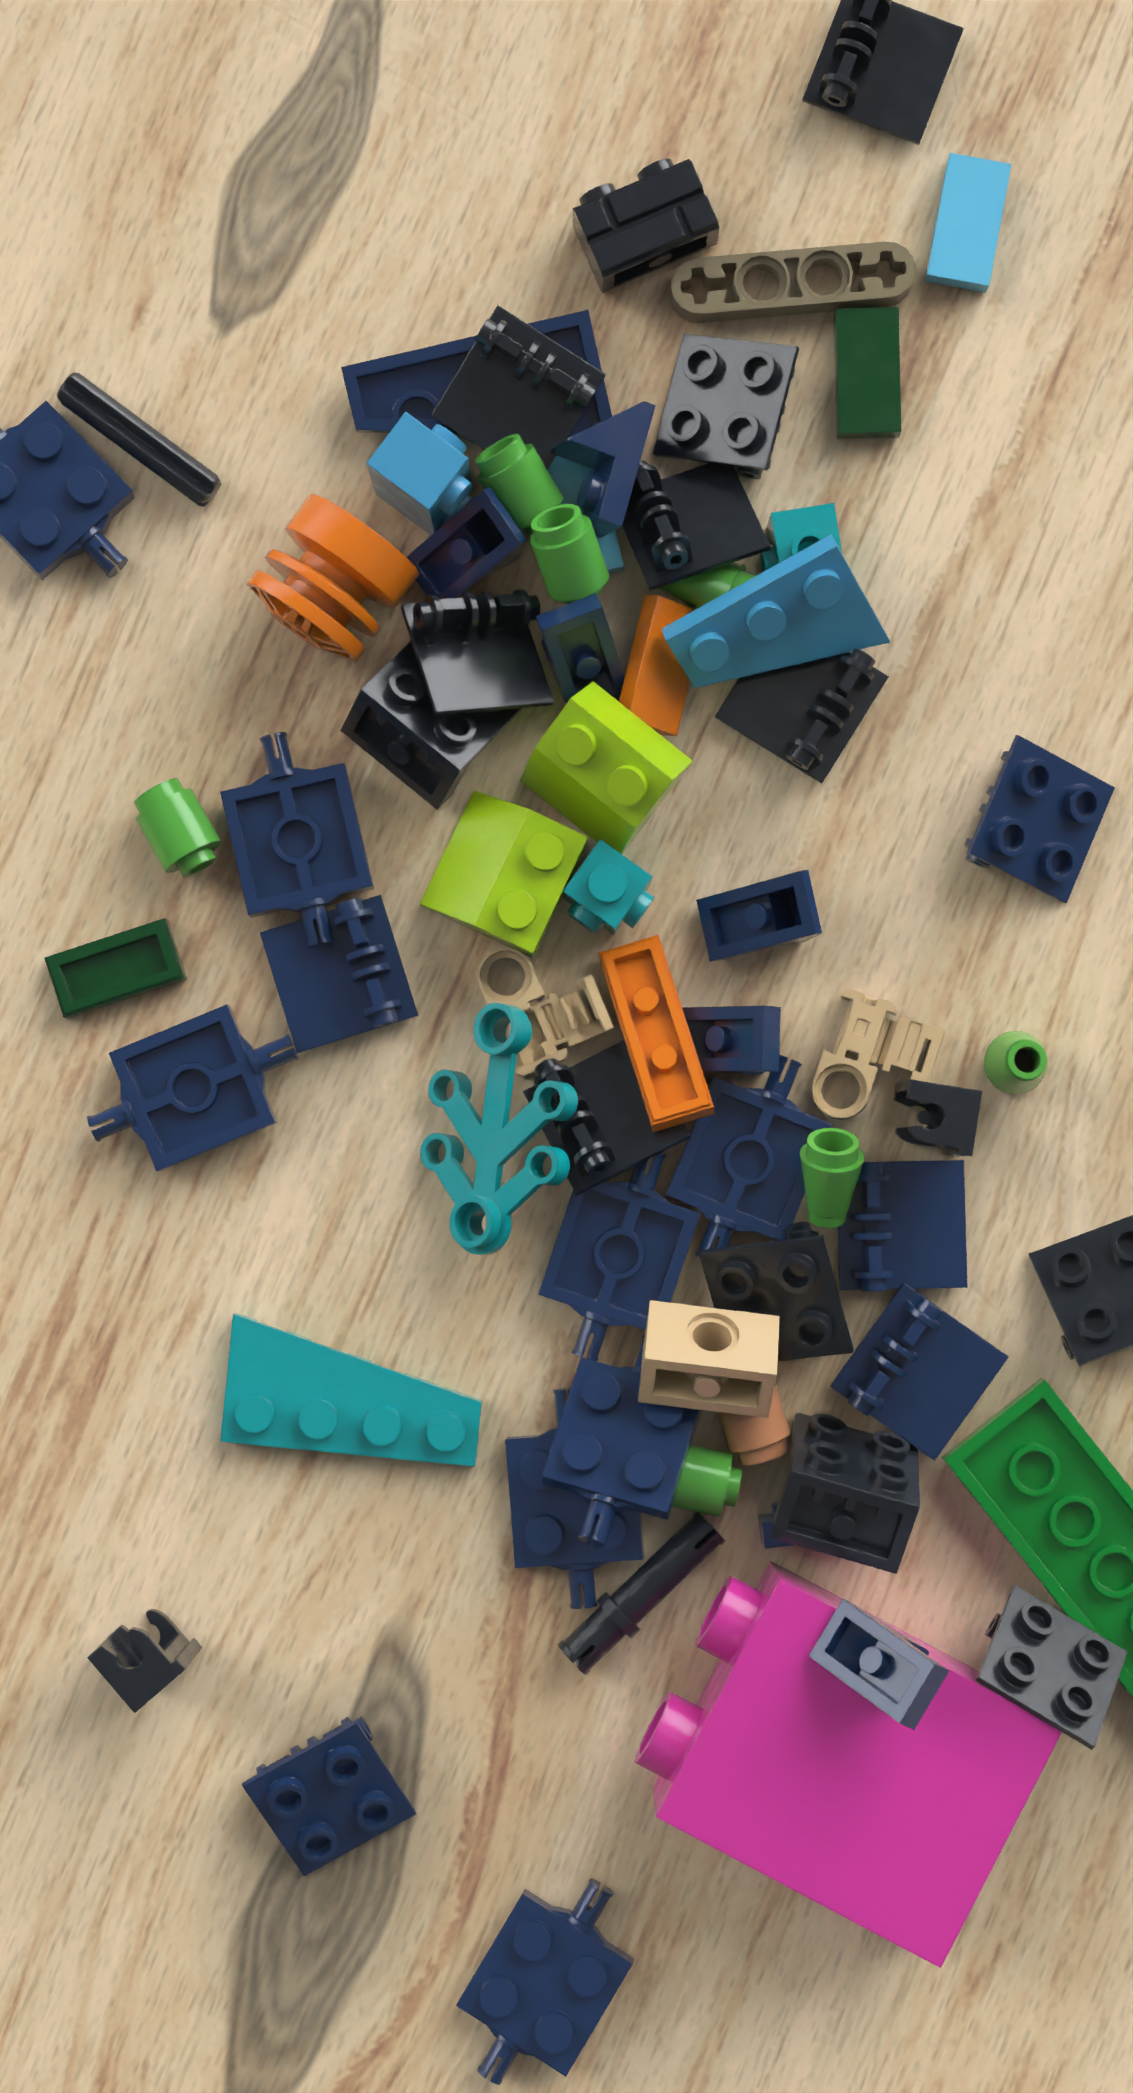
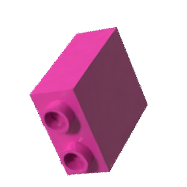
M772 1561L767 1566L756 1589L733 1576H729L712 1602L695 1642L696 1647L719 1658L701 1696L695 1705L669 1692L655 1712L635 1757L636 1764L659 1775L652 1788L656 1817L941 1968L1062 1732L977 1682L976 1678L979 1671L876 1617L929 1651V1657L949 1670L915 1730L899 1724L809 1657L842 1598Z

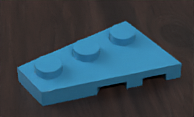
M832 534L662 628L668 646L694 688L852 652L854 648L860 650L890 643L883 626Z

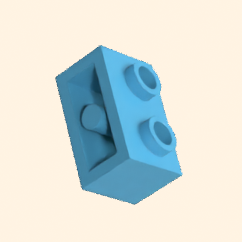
M405 411L366 463L375 494L428 534L432 535L474 499L469 495L473 490L469 459L463 454L467 449L466 445L445 427L436 424L430 430Z

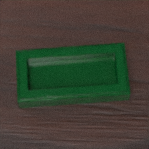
M899 307L836 308L834 312L836 439L899 438L902 432Z
M166 918L44 958L63 1017L66 1019L187 980L169 921Z

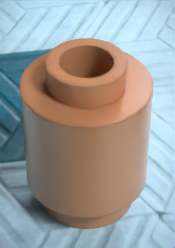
M776 1384L768 1418L717 1412L729 1451L737 1453L740 1465L748 1466L778 1458L789 1451L786 1437L791 1432Z

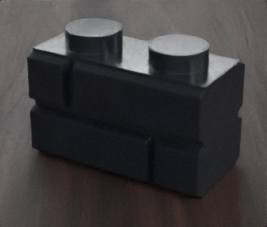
M668 158L653 162L637 174L638 181L617 190L612 183L597 186L582 195L579 199L581 205L573 208L574 232L602 293L717 244L720 229L719 223L690 159L675 165Z

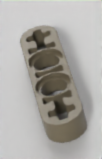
M885 241L699 257L687 260L677 267L672 276L670 300L673 309L681 318L696 323L833 312L836 308L888 307L898 304L907 296L915 278L916 266L913 256L905 247L895 242ZM880 261H889L891 271L902 273L896 276L891 288L883 287V282L879 277H866L860 280L859 292L850 291L853 278L850 262L859 263L857 275L875 273ZM820 264L829 265L839 273L841 286L832 294L818 295L807 285L805 278L808 270ZM766 270L772 273L779 285L776 295L764 301L749 297L744 290L743 280L750 272ZM724 273H734L732 294L735 303H725L727 290L708 292L706 303L694 304L692 294L681 292L682 290L689 289L691 278L702 277L705 287L717 288L724 287Z

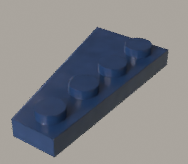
M588 310L528 323V325L602 371ZM476 336L341 367L356 432L390 433L406 411L430 430L436 424H439L453 434L460 435L433 418L431 414L476 342L474 341ZM604 379L568 437L612 417Z

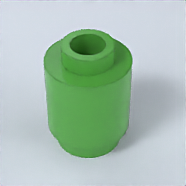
M512 434L497 441L475 459V463L481 471L478 480L484 490L491 487L520 530L524 529L527 535L533 534L531 522L539 513L553 506L560 505L564 499L532 444H524L519 434Z
M574 504L553 506L539 513L531 522L533 534L530 537V544L549 597L555 601L569 604L595 593L598 596L601 588L609 579V572L590 518L582 515L580 508Z
M178 778L169 779L150 788L134 801L140 813L136 821L166 873L179 870L183 878L204 870L216 861L213 851L221 844V840L192 789H184Z
M691 1444L672 1507L717 1517L720 1516L723 1505L735 1507L741 1484L742 1469L731 1467L733 1454Z

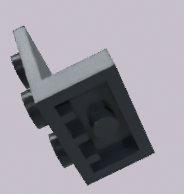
M410 641L361 688L340 731L438 810L452 796L470 763L523 708L435 715L412 642Z
M796 1413L791 1429L789 1472L771 1523L770 1538L897 1574L920 1509L918 1449L901 1436L891 1432L878 1431L872 1434L848 1427L842 1420L828 1414L809 1416Z

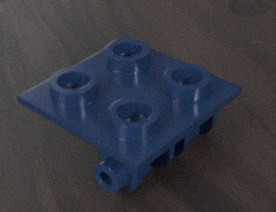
M1015 735L1009 751H1004L1001 756L1004 763L995 785L988 787L986 793L990 796L987 804L982 803L979 811L983 814L972 839L967 838L964 844L968 848L966 852L968 854L965 859L970 863L987 869L991 865L1063 903H1067L1115 787L1029 740Z
M381 895L362 901L361 898L347 900L337 904L336 909L327 911L332 937L335 941L329 945L324 946L322 943L318 923L315 922L320 947L308 948L302 919L260 932L297 1054L419 1016Z
M964 1160L863 1162L849 1210L846 1214V1221L838 1227L839 1290L888 1291L887 1289H899L903 1282L913 1289L968 1288Z
M903 1282L833 1380L830 1387L847 1398V1402L866 1416L871 1415L935 1461L1009 1356Z
M348 1717L341 1720L342 1725L324 1734L322 1739L318 1740L315 1736L308 1738V1747L301 1749L296 1745L290 1748L291 1756L288 1754L268 1766L261 1764L256 1768L257 1775L242 1783V1787L303 1876L416 1815L415 1809L370 1742L373 1740V1735L363 1717L351 1721Z

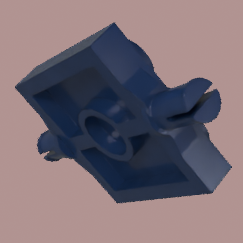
M45 401L19 425L11 427L6 431L0 428V538L42 581L65 560L81 555L83 552H86L106 573L108 578L117 574L115 565L122 570L128 559L103 534L111 519L135 498L133 490L68 422Z
M277 732L274 733L279 758L276 756L271 735L268 734L260 738L269 774L264 775L251 785L221 791L220 794L248 915L253 918L283 910L301 912L308 942L307 947L316 948L320 947L315 922L318 923L324 946L335 942L332 937L326 906L332 904L340 897L374 889V884L345 763L315 770L294 768L288 746L287 733Z
M226 1004L109 1052L120 1080V1100L122 1104L95 1115L87 1116L89 1127H96L114 1119V1122L91 1131L97 1142L132 1127L145 1142L156 1171H162L278 1123L265 1093L264 1072L293 1060H299L296 1049L292 1048L271 1057L276 1052L294 1046L289 1034L254 1049L242 1036L232 1009Z
M779 1055V1072H770L764 1089L742 1088L715 1076L712 1077L708 1090L714 1105L715 1114L695 1120L690 1132L691 1138L687 1139L665 1193L667 1196L696 1207L710 1220L699 1250L695 1254L696 1256L700 1257L699 1252L702 1250L711 1249L716 1237H718V1241L714 1249L727 1247L734 1230L756 1231L778 1241L786 1238L785 1229L793 1224L805 1194L800 1150L807 1143L810 1133L822 1128H831L833 1125L802 1112L791 1100L787 1099L798 1070L802 1066L801 1063L793 1059L790 1060L783 1080L780 1082L779 1079L788 1057Z
M660 1153L653 1157L647 1175L644 1174L648 1160L634 1166L629 1182H603L577 1196L574 1190L572 1191L538 1295L568 1304L584 1317L574 1350L571 1352L575 1355L583 1357L589 1336L593 1333L594 1336L587 1359L598 1361L609 1325H630L646 1330L650 1300L671 1303L700 1213L671 1204L659 1193L653 1191L666 1154Z
M645 1334L642 1336L643 1340L634 1367H614L586 1358H580L542 1473L543 1484L575 1493L589 1504L578 1539L590 1545L593 1536L594 1547L602 1548L605 1546V1540L614 1512L638 1511L668 1520L702 1411L638 1402Z
M559 1388L553 1390L557 1427L540 1435L515 1436L505 1439L515 1568L552 1566L561 1570H568L570 1608L581 1609L583 1605L582 1583L584 1606L586 1609L597 1606L594 1581L595 1568L608 1562L643 1560L641 1512L638 1511L614 1512L605 1540V1546L602 1548L594 1547L593 1536L590 1545L578 1539L589 1504L575 1493L545 1485L542 1481V1473L567 1401L566 1388Z
M592 1878L589 1880V1884L573 1911L552 1906L527 1889H524L458 2000L457 2007L487 2025L496 2037L483 2062L477 2068L478 2072L486 2078L498 2057L502 2058L494 2070L490 2082L498 2085L502 2083V2079L518 2052L536 2057L566 2077L633 1965L634 1958L609 1943L594 1925L609 1899L614 1895L613 1891L604 1885L593 1906H589L601 1882Z

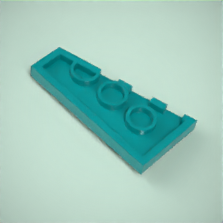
M233 1314L220 1442L465 1466L476 1465L482 1400L410 1374L378 1365L371 1360L322 1345L301 1335L266 1325L245 1315Z

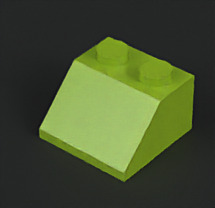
M593 681L569 699L535 746L520 781L597 843L601 839L623 854L692 764L693 760Z
M474 790L420 905L534 959L563 899V890L573 878L588 846V836L531 809Z

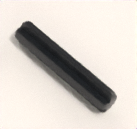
M74 372L70 374L60 386L57 398L63 406L194 503L204 507L217 494L222 484L218 475L80 373Z

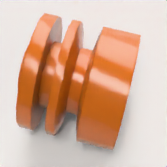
M310 494L285 528L294 543L304 552L298 560L276 549L269 550L264 557L269 565L285 578L283 583L271 575L256 570L246 584L263 601L270 614L301 639L320 650L335 653L350 662L357 663L366 649L346 629L347 625L370 637H375L381 628L373 616L362 606L366 598L380 605L396 608L418 577L419 572L405 555L365 523L329 500L315 494Z

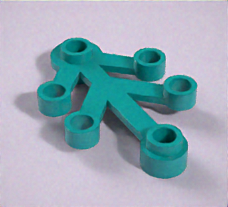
M491 1003L482 1008L476 1016L473 1026L474 1039L477 1045L484 1052L490 1054L482 1119L470 1102L472 1084L466 1074L452 1070H440L432 1076L428 1085L430 1100L437 1107L443 1108L476 1160L474 1184L461 1166L464 1158V1147L458 1137L450 1134L432 1133L424 1139L420 1149L423 1165L427 1169L435 1171L455 1204L449 1218L450 1232L454 1240L464 1250L475 1255H490L500 1250L507 1242L511 1232V1214L542 1185L556 1186L567 1178L570 1170V1161L566 1152L558 1147L539 1145L528 1153L525 1167L500 1188L503 1165L550 1120H568L573 1116L578 1105L577 1093L570 1084L548 1080L536 1088L533 1100L509 1122L517 1053L529 1044L532 1037V1025L522 1009L502 1003ZM509 1023H510V1024H511V1030H510L509 1037H508V1039H507V1038H506V1029H507V1026H508ZM452 1080L454 1084V1092L450 1099H448L446 1095V1088L448 1083ZM558 1091L560 1103L557 1109L553 1111L551 1098ZM444 1143L446 1155L444 1160L440 1162L438 1151ZM549 1155L552 1167L546 1176L543 1172V1162ZM486 1214V1228L483 1231L482 1220Z

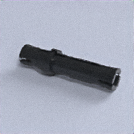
M695 1512L693 1517L612 1595H609L607 1592L602 1594L596 1600L600 1606L565 1640L558 1643L559 1648L572 1663H577V1668L583 1674L587 1675L591 1671L590 1669L626 1634L632 1639L641 1630L637 1624L719 1545H722L725 1539L699 1512Z

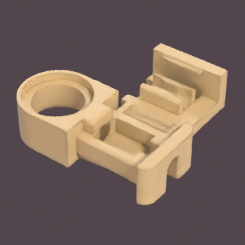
M499 948L487 954L479 965L477 981L486 1005L502 1003L519 1007L526 1013L532 1025V1037L529 1044L517 1053L522 1064L521 1067L515 1069V1073L518 1076L524 1077L535 1073V1067L546 1059L555 1058L558 1062L563 1061L567 1057V1048L560 1051L556 1049V1046L567 1041L569 1047L614 1029L592 974L584 977L583 980L575 982L578 988L577 991L560 998L557 997L554 991L548 994L549 999L537 1003L536 1000L545 997L530 960L522 952L512 948ZM503 959L516 961L521 965L525 973V981L522 988L517 993L509 996L495 993L490 988L487 979L491 966ZM582 990L585 991L594 1015L598 1019L596 1021H593L581 993ZM509 1023V1025L507 1026V1030H508V1033H509V1034H510V1030H511V1024H510V1023Z
M845 990L841 994V998L849 1001V1005L834 1051L830 1053L823 1050L812 1083V1096L817 1107L826 1116L837 1120L851 1119L860 1114L868 1104L879 1071L877 1067L870 1065L871 1062L882 1065V1071L889 1073L891 1066L913 1072L912 1080L929 1082L945 1030L903 1016H899L897 1021L885 1018L887 1013L894 1016L897 1015L896 1006L892 1002L881 998L874 999L856 990ZM925 1040L931 1041V1043L928 1042L919 1072L915 1071ZM838 1072L851 1074L860 1085V1094L857 1101L845 1109H837L827 1104L822 1093L826 1079Z

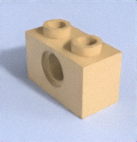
M650 1300L643 1343L638 1402L768 1418L777 1377L780 1316Z

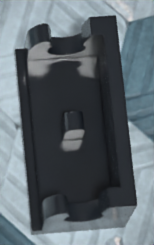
M912 1079L896 1083L893 1101L908 1107L920 1106L926 1111H920L917 1114L916 1119L920 1124H926V1127L919 1125L896 1128L895 1133L900 1139L908 1143L943 1148L942 1155L953 1157L972 1156L982 1091Z
M149 1609L146 1616L150 1624L156 1626L160 1632L159 1643L147 1631L141 1628L132 1627L129 1630L124 1625H121L87 1657L134 1713L180 1675L202 1649V1646L195 1638L189 1642L170 1618L156 1609Z

